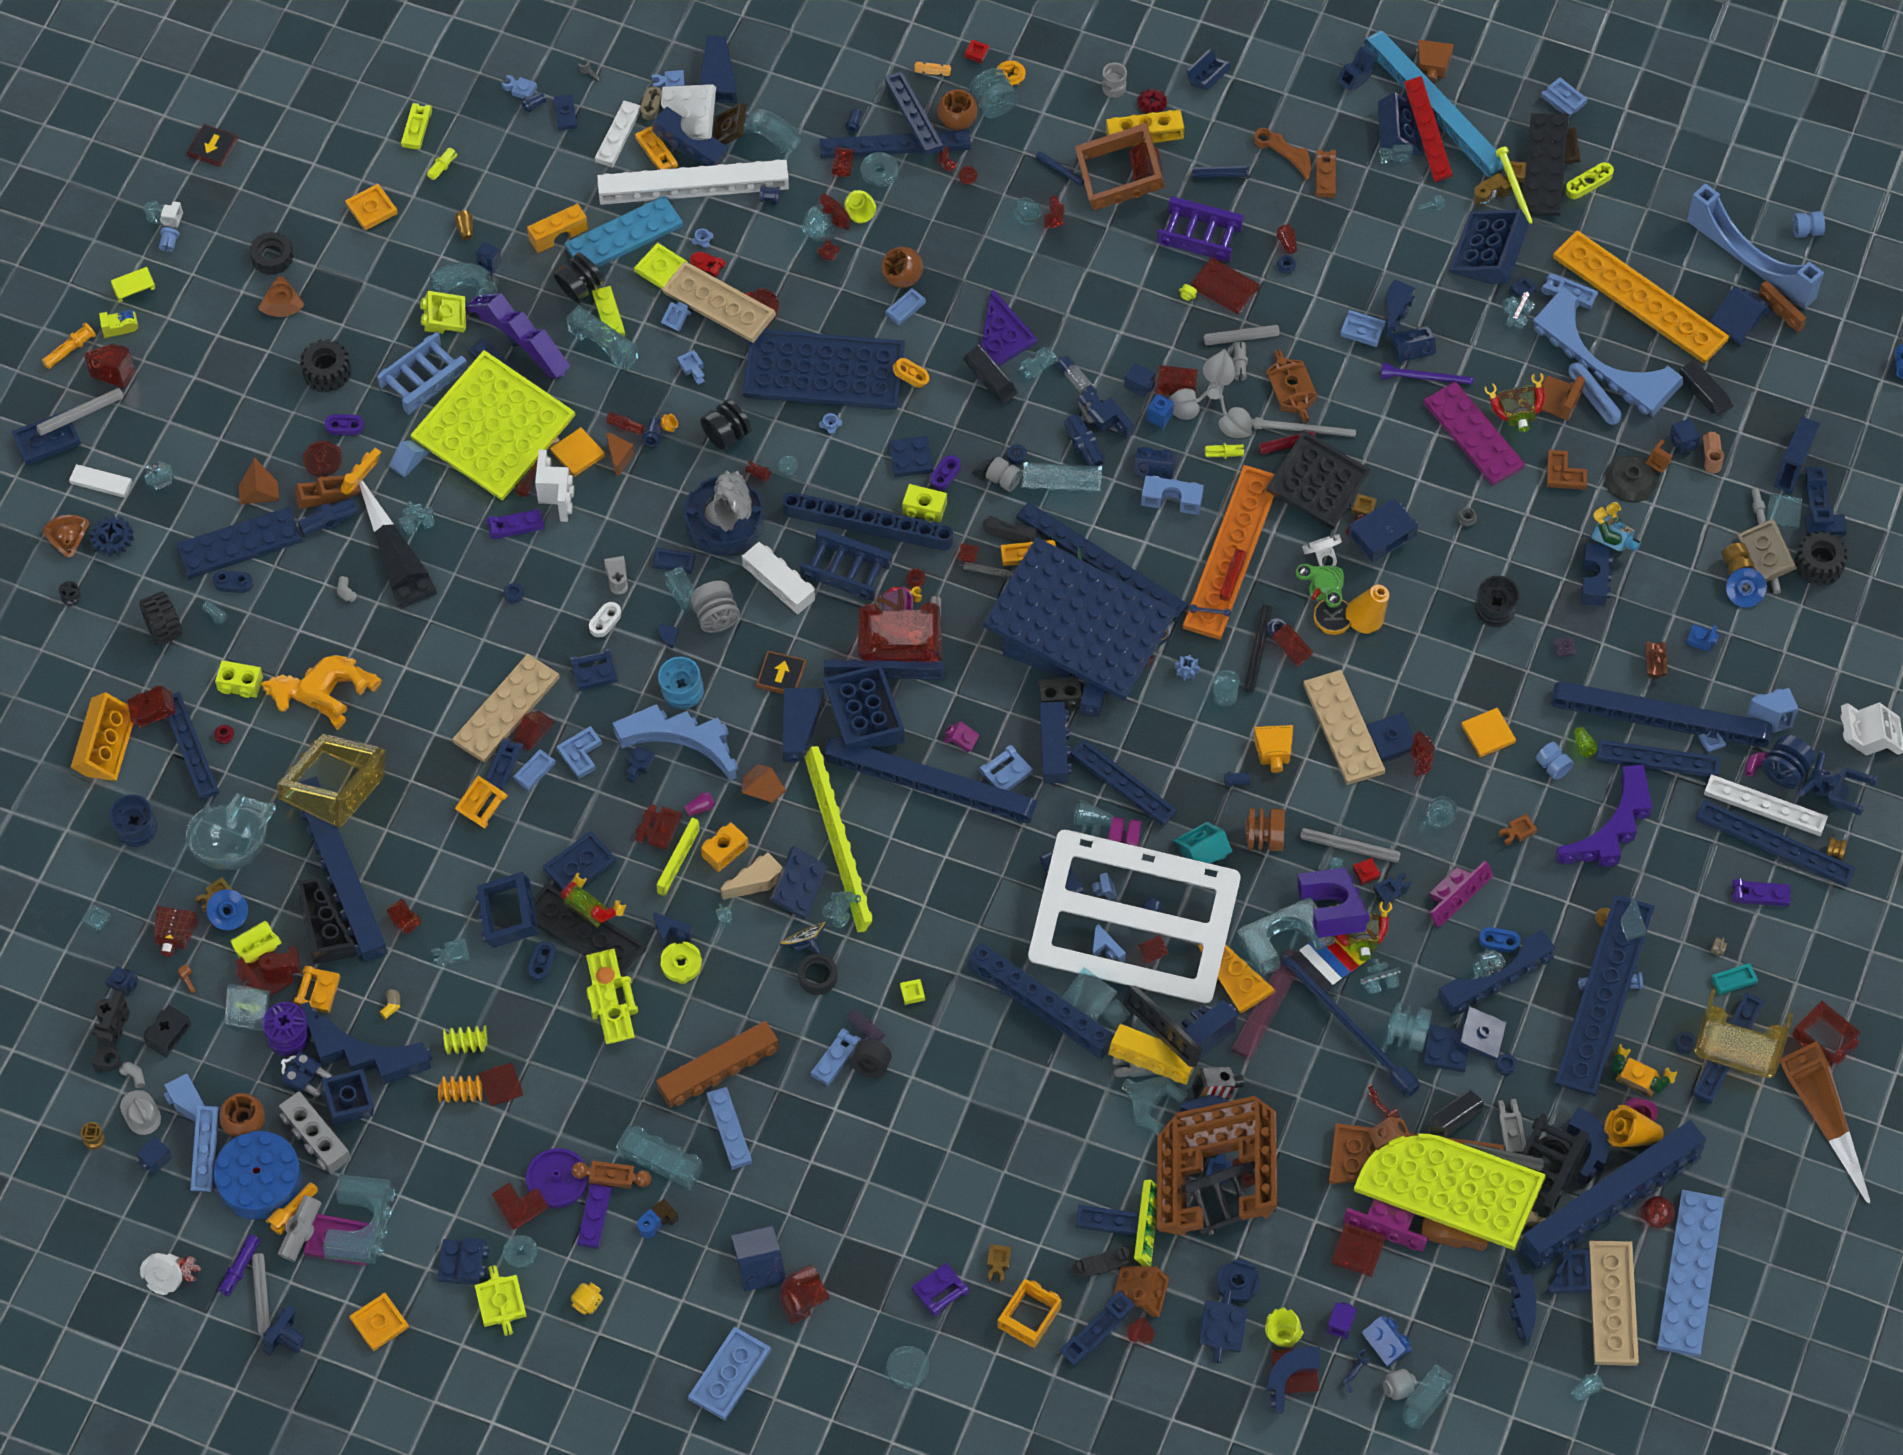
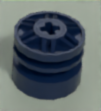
M1783 735L1775 743L1772 751L1768 753L1761 766L1766 776L1774 783L1787 789H1794L1799 786L1806 772L1815 763L1816 754L1800 738L1792 735Z
M128 794L120 797L113 803L109 818L117 838L123 844L130 847H140L149 843L154 838L158 823L150 803L144 797L137 794Z

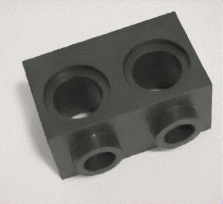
M1079 677L1039 680L1040 703L1064 702L1065 709L1069 710L1080 707L1082 696Z

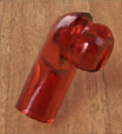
M943 147V151H940L938 163L946 171H953L956 167V161L952 162V159L948 158L950 149Z

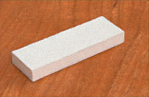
M76 464L69 482L73 485L125 498L132 484V479Z

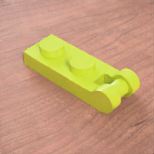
M417 103L412 104L401 141L402 147L421 149L427 124L432 114L431 105L419 106Z

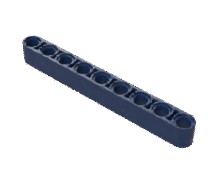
M789 492L783 496V512L791 518L946 551L953 546V530L947 525L795 492Z

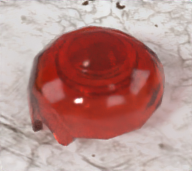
M1653 1196L1641 1206V1219L1645 1220L1650 1227L1664 1228L1670 1225L1675 1217L1674 1206L1665 1197Z

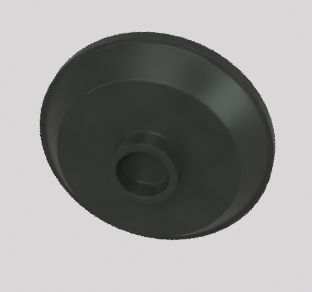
M1627 455L1619 457L1609 464L1605 473V483L1608 490L1618 499L1626 502H1640L1648 499L1655 493L1659 482L1658 473L1654 468L1646 464V459Z

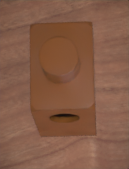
M1419 40L1417 48L1418 68L1432 83H1436L1437 78H1445L1452 59L1454 44Z

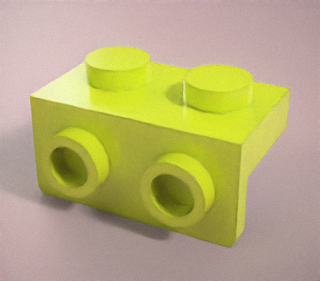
M263 921L230 941L237 956L245 964L257 961L260 955L274 951L281 944L279 937L272 932L267 921Z

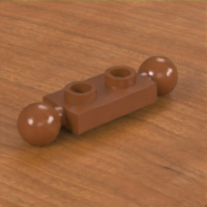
M592 1161L590 1168L583 1162H577L571 1169L572 1175L575 1178L583 1179L589 1176V1183L631 1189L632 1182H635L639 1187H647L652 1180L648 1171L641 1170L636 1174L633 1173L634 1166Z

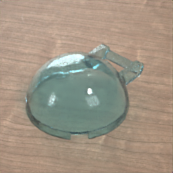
M237 793L228 806L220 805L211 808L209 805L197 812L186 828L185 838L191 853L201 863L212 869L232 871L245 867L261 853L267 838V822L275 812L276 805L272 802L264 803L245 797L244 794ZM248 807H252L262 811L258 813L257 811L250 809Z

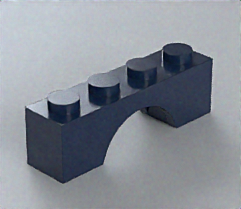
M666 106L654 120L652 132L657 137L663 138L672 147L678 148L687 157L699 162L701 166H716L721 164L726 158L728 150L726 145L714 137L707 140L690 138L682 130V116Z

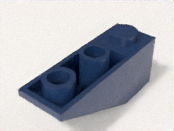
M1395 279L1388 288L1384 301L1386 333L1389 338L1393 331L1397 332L1401 323L1400 320L1405 319L1408 307H1412L1416 300L1414 296L1415 288Z

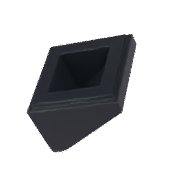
M995 458L984 461L972 473L981 481L984 480L987 470Z

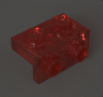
M1421 731L1414 734L1410 753L1416 760L1414 770L1416 777L1421 774L1425 775L1432 769L1435 747L1431 739Z

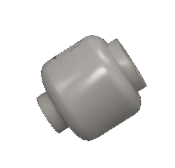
M1406 1369L1388 1373L1383 1381L1385 1394L1393 1400L1412 1396L1415 1386H1417L1415 1376Z

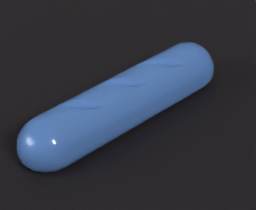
M1578 362L1572 363L1568 369L1571 379L1575 382L1578 376L1585 378L1582 391L1608 424H1617L1621 420L1619 408L1583 364Z

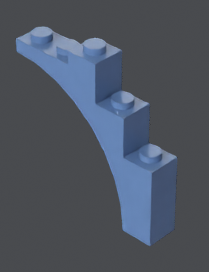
M656 704L613 722L614 734L622 748L652 741L685 745L710 758L723 771L729 781L737 778L736 770H738V765L734 758H730V751L726 744L729 732L725 723L721 724L718 717L698 726L694 716L690 717L688 711L667 719L664 710L660 711Z

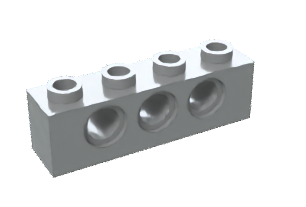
M300 1091L279 1105L280 1119L285 1125L289 1124L293 1128L291 1131L297 1140H303L305 1143L304 1148L310 1155L314 1154L317 1157L316 1162L322 1170L326 1169L331 1175L351 1160L347 1148ZM299 1117H306L303 1121H296ZM311 1132H318L315 1136H309ZM323 1147H330L328 1151H321Z

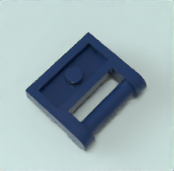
M609 648L603 649V652L581 657H570L578 691L618 682ZM606 660V663L579 669V665Z

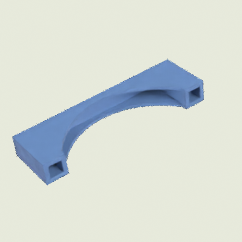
M1706 183L1693 194L1687 222L1765 281H1768L1773 287L1804 310L1817 299L1824 274L1823 271L1811 262L1805 265L1786 264L1769 257L1757 249L1734 225L1723 207L1720 194Z
M1563 287L1533 320L1534 330L1539 335L1548 337L1550 343L1555 347H1561L1569 358L1572 359L1574 357L1579 361L1578 363L1591 370L1598 380H1604L1608 383L1612 391L1620 392L1628 403L1637 405L1641 413L1644 415L1648 414L1653 418L1683 385V377L1668 365L1665 369L1652 372H1627L1614 369L1597 360L1584 346L1576 328L1575 317L1576 308L1579 306V299Z

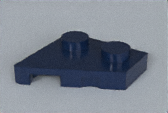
M1589 1249L1566 1251L1563 1262L1559 1266L1552 1284L1549 1286V1294L1591 1293Z

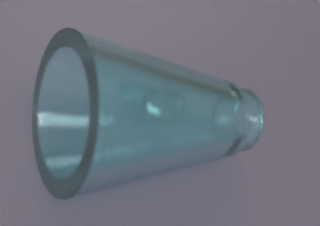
M1079 799L1074 813L1073 826L1093 827L1091 836L1099 837L1101 827H1111L1114 815Z

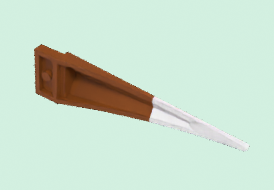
M1816 1041L1779 1060L1788 1080L1831 1144L1863 1198L1870 1204V1198L1830 1065L1820 1043Z

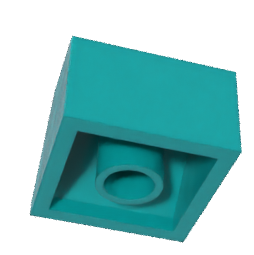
M1209 822L1173 840L1174 845L1184 858L1209 864L1226 858L1227 854L1232 852L1225 831Z

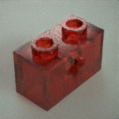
M162 685L155 686L145 693L136 694L133 698L127 700L131 722L140 727L176 713L172 691Z

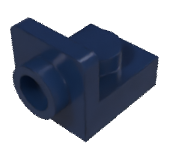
M116 966L105 983L108 987L123 992V995L127 997L130 991L136 989L139 980L135 971L131 970V972H128Z

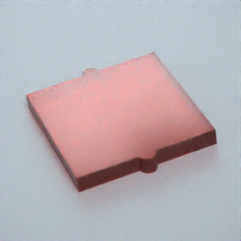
M512 1062L499 1067L494 1066L493 1069L479 1073L490 1106L502 1102L508 1103L511 1099L523 1096Z

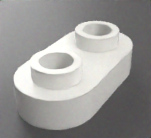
M608 602L601 607L589 623L590 633L594 637H604L621 618L620 606L617 603Z

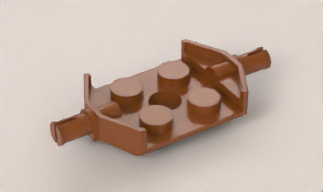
M1280 349L1276 350L1273 354L1277 362L1266 371V378L1269 377L1280 404V411L1298 413L1302 423H1305V420L1308 422L1310 418L1306 410L1317 401V393L1304 362L1284 358ZM1295 380L1297 384L1290 385L1287 381Z

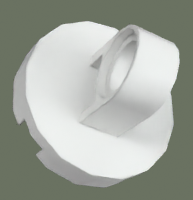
M1340 534L1334 535L1335 539L1329 536L1310 542V547L1303 545L1304 554L1315 552L1320 566H1324L1322 564L1323 557L1329 555L1333 558L1331 566H1336L1337 559L1333 546L1342 542Z
M161 1253L151 1254L147 1257L140 1267L142 1279L145 1277V1280L148 1282L146 1286L155 1293L162 1295L174 1292L182 1281V1272L179 1268L180 1258L172 1254L165 1255Z

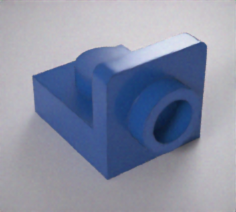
M1693 624L1686 644L1710 651L1711 645H1716L1719 634L1716 633L1717 626L1713 625L1712 630Z

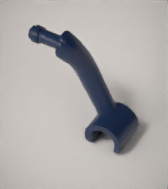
M1365 1349L1358 1352V1362L1342 1380V1385H1345L1348 1393L1353 1392L1349 1382L1356 1377L1362 1366L1367 1365L1370 1361V1357L1367 1359L1360 1357L1366 1353Z

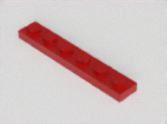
M1422 76L1405 81L1404 85L1434 181L1436 183L1453 177Z

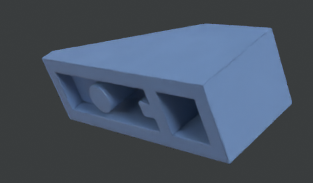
M185 1074L164 1085L166 1089L164 1096L169 1105L173 1103L178 1112L196 1122L197 1106L205 1105L188 1074Z

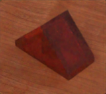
M539 710L525 714L513 740L523 743L524 748L530 751L552 727L555 721Z

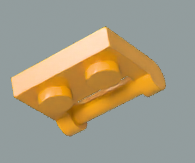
M477 776L455 809L485 829L488 825V820L502 800L505 801L508 795L482 777ZM494 793L496 795L481 818H479L477 814L491 794Z
M304 966L302 971L304 975L297 997H294L293 1003L302 1008L301 1004L309 1002L311 1009L316 1008L317 1012L329 1014L341 978L340 974L315 969L312 966ZM311 977L317 978L310 1001L305 1000Z

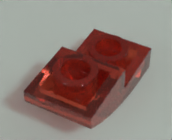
M823 193L819 198L820 209L824 213L832 215V223L837 227L849 230L850 216L835 199Z

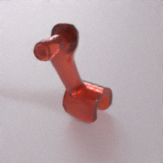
M1368 1084L1369 1096L1372 1102L1385 1114L1386 1118L1394 1117L1401 1119V1116L1398 1115L1399 1110L1393 1108L1390 1111L1379 1100L1373 1085Z

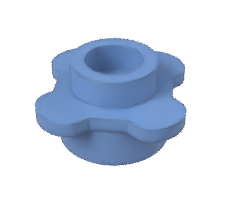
M707 229L696 230L692 244L708 248L710 240L713 239V233Z
M832 413L826 414L823 417V421L819 422V427L826 429L829 434H834L836 429L842 426V420Z

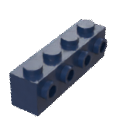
M1064 702L1040 703L1043 783H1067L1068 775H1071V763H1067V757H1071L1070 745H1066V739H1070V729L1065 727V722H1069V710H1065Z

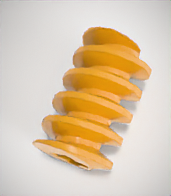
M479 1075L476 1076L474 1082H472L470 1076L467 1077L466 1082L463 1081L462 1076H459L458 1082H455L453 1076L447 1082L445 1076H443L438 1085L439 1103L442 1102L443 1097H445L446 1102H450L452 1096L455 1102H459L460 1096L463 1102H467L469 1096L472 1102L476 1101L477 1096L480 1102H482V1081H480Z

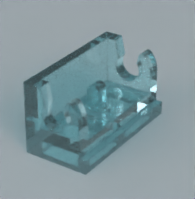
M678 567L670 572H665V583L684 613L693 609L690 596L696 589L690 582L684 569Z

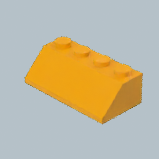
M106 692L92 697L70 768L86 777L116 781L137 710Z

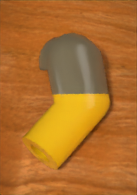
M389 989L386 992L387 1006L379 1011L385 1020L400 1008V994L397 990Z

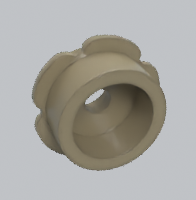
M1716 937L1712 944L1710 953L1715 954L1716 957L1719 954L1723 955L1727 943L1724 942L1723 937L1722 939Z

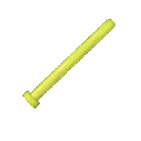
M1501 147L1495 151V154L1502 161L1519 208L1522 209L1529 224H1532L1531 215L1507 155L1509 153L1508 147Z

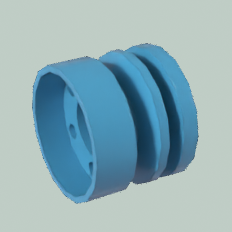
M674 657L660 667L658 679L666 703L673 708L681 710L697 705L704 694V685L697 664L690 658Z

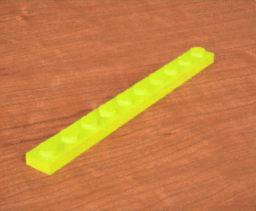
M819 746L811 747L804 757L857 932H865L872 922V914L867 906V897L862 890L861 878L856 870V861L850 851V842L846 838L845 826L840 818V809L835 802L834 790L831 789L829 774L824 766V757L820 753Z

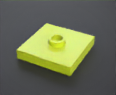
M657 242L634 267V272L663 289L686 260Z

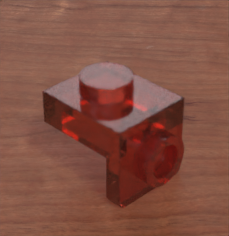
M835 148L832 175L839 177L851 176L854 157L853 149Z
M1057 195L1052 196L1049 201L1051 213L1044 215L1045 228H1054L1063 224L1064 205L1062 202H1059Z
M400 899L386 910L393 925L404 934L413 931L422 923L420 917L408 908L403 899Z

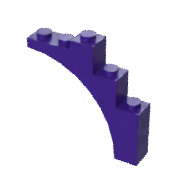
M1644 765L1623 767L1621 774V801L1612 818L1590 837L1574 844L1557 847L1556 863L1571 864L1575 861L1591 862L1597 859L1598 866L1613 867L1619 864L1621 858L1619 842L1629 843L1634 841L1637 833L1634 818L1642 820L1650 817L1653 808Z

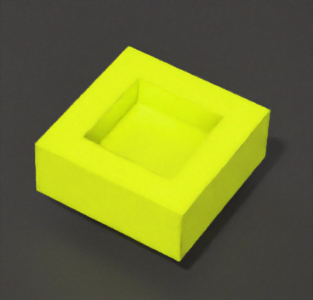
M920 979L900 983L905 1005L925 1001Z

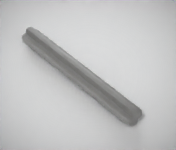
M116 388L37 425V432L40 435H44L123 398V392L120 388Z
M1306 828L1302 829L1300 838L1303 840L1395 863L1399 861L1401 855L1399 851Z

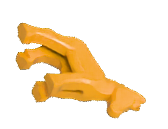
M333 655L323 658L314 668H309L302 680L293 678L291 675L288 677L281 675L262 682L261 686L264 687L263 691H266L267 695L272 696L279 711H286L289 708L290 698H293L326 715L335 729L339 730L346 721L342 713H345L348 709L346 705L329 695L338 682L351 681L355 686L356 692L361 696L366 687L374 692L381 685L382 680L376 674L366 672L360 667H355L356 660H353V658L347 659V657Z

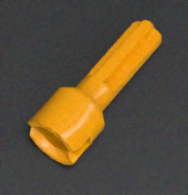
M310 1182L284 1208H278L266 1220L267 1223H271L270 1228L281 1235L285 1231L287 1221L296 1214L304 1195L313 1197L318 1192V1188Z

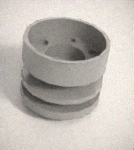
M712 581L703 584L693 591L690 596V602L694 612L697 614L700 627L704 632L713 633L726 630L733 626L740 618V611L733 600L731 589L724 581Z

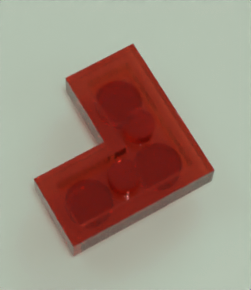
M510 1182L492 1193L513 1230L550 1207L538 1188L521 1199Z

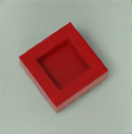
M972 39L965 52V58L982 64L989 51V45Z
M1372 858L1353 865V870L1361 885L1377 880L1381 876Z

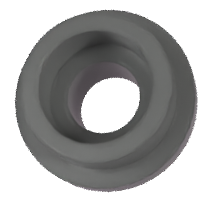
M1465 507L1458 512L1457 520L1463 526H1472L1477 521V514L1474 509Z

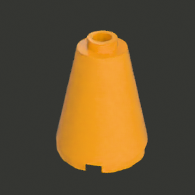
M1374 585L1350 601L1346 608V619H1349L1353 629L1360 633L1370 634L1381 628L1384 623L1389 600L1387 588L1382 585Z
M1618 1105L1615 1111L1611 1110L1605 1122V1133L1609 1137L1607 1141L1615 1147L1653 1146L1663 1139L1664 1136L1663 1128L1659 1124L1627 1105Z

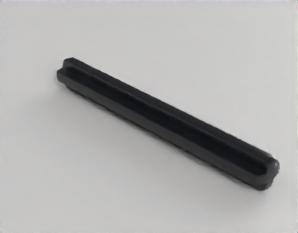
M1264 604L1261 608L1244 685L1246 692L1253 693L1255 691L1267 636V624L1272 614L1271 605Z

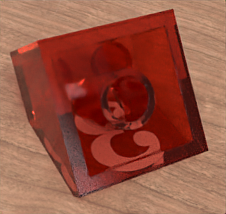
M109 344L86 352L84 355L90 377L125 389L135 373L130 350L125 346Z

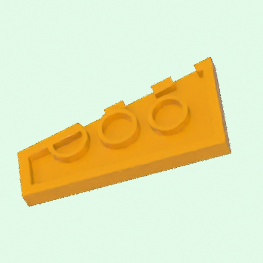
M1201 944L1198 945L1201 952H1203V946ZM1225 944L1218 979L1242 1014L1275 993L1276 990Z

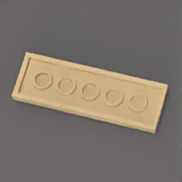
M684 261L662 289L663 293L689 306L694 311L754 343L776 315L775 310Z
M527 654L452 739L453 743L481 762L486 763L500 747L503 739L508 738L560 678L559 673Z
M1342 670L1305 680L1303 686L1346 785L1385 774L1383 763Z
M1589 1241L1594 1365L1638 1366L1632 1242Z

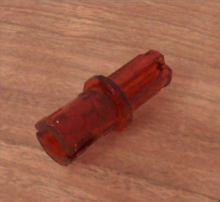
M612 411L607 415L606 423L617 426L622 431L628 430L639 435L643 433L644 425L630 420V417H624Z

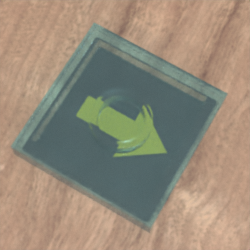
M229 984L227 987L225 1024L264 1031L262 1022L263 1016L269 1009L270 991Z

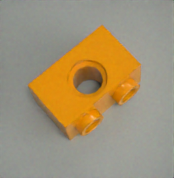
M729 823L727 826L721 827L717 835L712 839H707L701 847L702 858L717 872H720L749 847L748 837L734 824ZM723 844L728 845V846L725 847V848L719 847L720 845H723Z

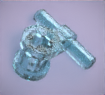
M849 891L832 892L831 899L835 901L826 904L822 911L823 916L831 919L833 925L837 928L843 927L850 918L847 909L851 902L859 903L861 901L860 895L852 894Z

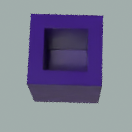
M1336 1302L1328 1324L1327 1333L1348 1339L1357 1308H1353L1349 1303Z

